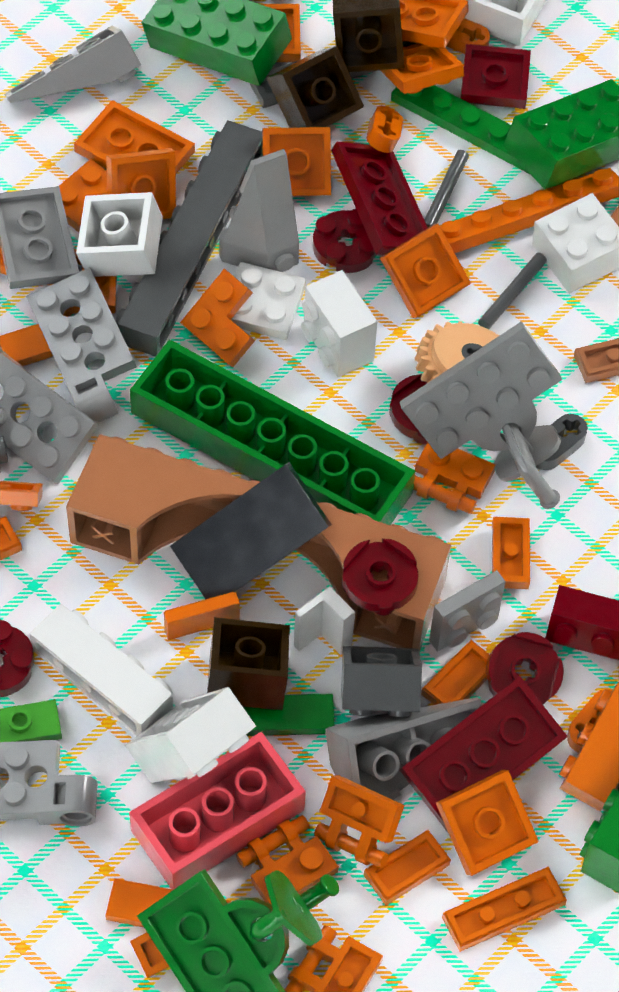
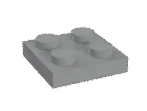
M497 570L434 606L429 641L437 652L447 646L450 648L458 646L467 638L469 633L478 628L481 630L487 629L497 621L506 582Z

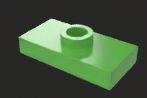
M56 699L0 709V742L62 739Z

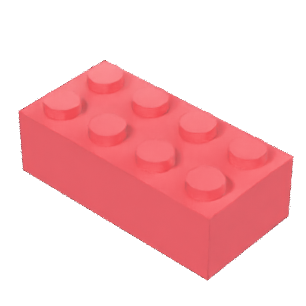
M262 731L250 738L246 744L232 753L227 752L217 758L218 765L201 777L195 775L191 779L184 778L129 812L131 832L171 889H176L204 869L206 871L210 870L247 847L248 842L257 837H263L277 828L278 824L287 819L290 820L305 810L306 791Z

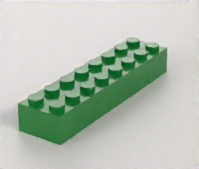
M170 339L130 389L132 414L253 480L261 482L290 462L316 502H327L337 507V509L353 514L362 513L375 521L388 525L392 524L413 494L416 471Z

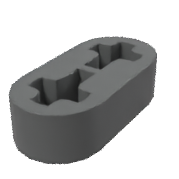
M565 414L551 424L557 430L561 444L551 457L537 465L536 468L552 470L584 444L588 427L582 417L576 414ZM565 429L568 431H572L573 429L577 430L576 435L574 433H569L566 437L563 438Z

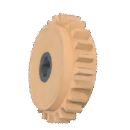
M462 321L455 324L446 322L444 328L437 324L433 331L428 329L420 341L415 356V361L418 362L416 371L423 372L420 378L421 381L429 383L500 335L473 323H463Z

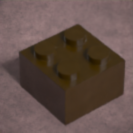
M332 0L335 42L349 73L404 68L399 0Z
M337 46L320 49L267 77L289 128L328 127L364 107Z
M214 617L207 693L229 687L242 707L283 711L288 680L290 625Z

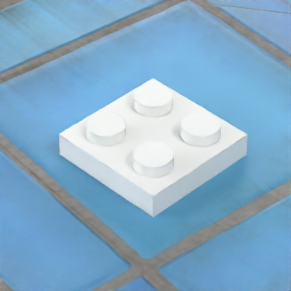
M240 262L235 278L253 293L231 320L243 330L287 341L305 290L306 278Z

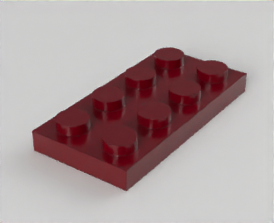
M341 141L335 143L331 152L376 255L387 254L428 228L393 151L384 153L376 150L369 144Z
M519 676L399 770L447 831L436 802L501 770H509L512 780H514L568 736L522 677Z

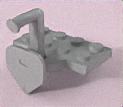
M522 321L400 401L401 409L440 459L472 440L481 448L490 451H501L494 461V464H496V474L501 481L509 482L522 476L539 498L540 505L543 508L551 509L559 503V492L549 486L536 466L551 457L558 450L561 440L554 426H536L537 410L532 400L562 381V377Z

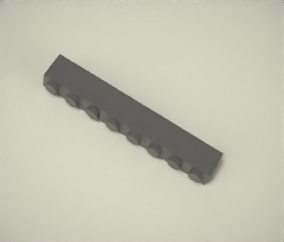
M227 120L222 131L215 133L209 155L202 157L195 181L190 180L186 187L185 200L181 206L177 205L172 213L171 226L168 231L164 230L160 235L155 274H145L140 283H134L129 295V304L126 309H120L115 321L129 348L156 357L164 346L219 241L222 228L226 227L231 218L229 216L231 207L237 206L242 196L239 188L251 160L262 157V131Z

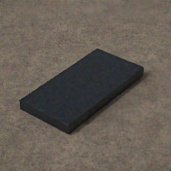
M289 462L177 540L170 547L204 598L209 599L230 592H236L332 524Z

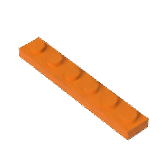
M611 168L600 169L592 174L565 181L563 184L546 190H538L531 195L516 200H508L501 205L476 211L472 215L444 222L440 227L454 253L533 227L535 221L591 193L594 194L600 203L619 197V176Z

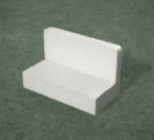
M329 586L296 611L293 646L300 651L321 635L342 655L343 646H352L355 611Z

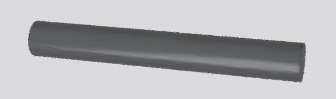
M457 150L424 219L428 228L438 223L469 158V154L464 150Z
M536 253L479 319L478 324L480 326L490 329L544 266L547 259L542 253Z

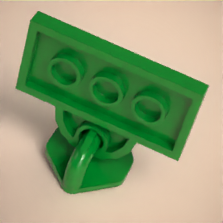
M204 869L138 914L137 917L186 992H285L273 972L284 962L289 949V930L310 947L322 939V931L310 910L328 897L336 896L339 893L337 881L331 875L325 874L318 883L299 895L290 880L282 872L276 870L264 878L271 904L259 898L243 897L227 903ZM271 934H273L270 939H264V938L270 936Z

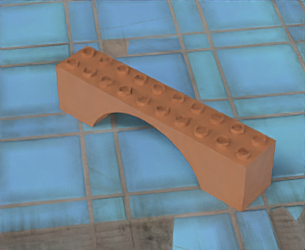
M99 434L66 505L70 543L139 565L152 553L179 540L260 483V481L241 479L232 476L229 472L222 469L213 470L200 466L187 458L178 459L165 455L152 447L143 448L130 444L120 437H108ZM327 502L318 503L332 525L296 549V551L310 560L325 575L336 593L355 611L353 634L396 648H416L420 652L433 617L434 606L438 603L446 581L451 544L445 543L435 536H423L410 532L400 525H388L375 521L362 513L353 514L337 509V507ZM383 538L400 542L413 553L417 561L416 566L419 574L417 590L407 604L399 609H395L390 615L381 616L374 611L361 608L348 597L342 587L344 560L354 546L366 540H370V543L382 542ZM383 569L380 573L375 570L371 572L377 581L388 580L387 570Z

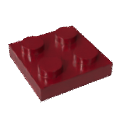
M466 44L463 67L464 77H462L460 98L471 104L525 109L531 50Z

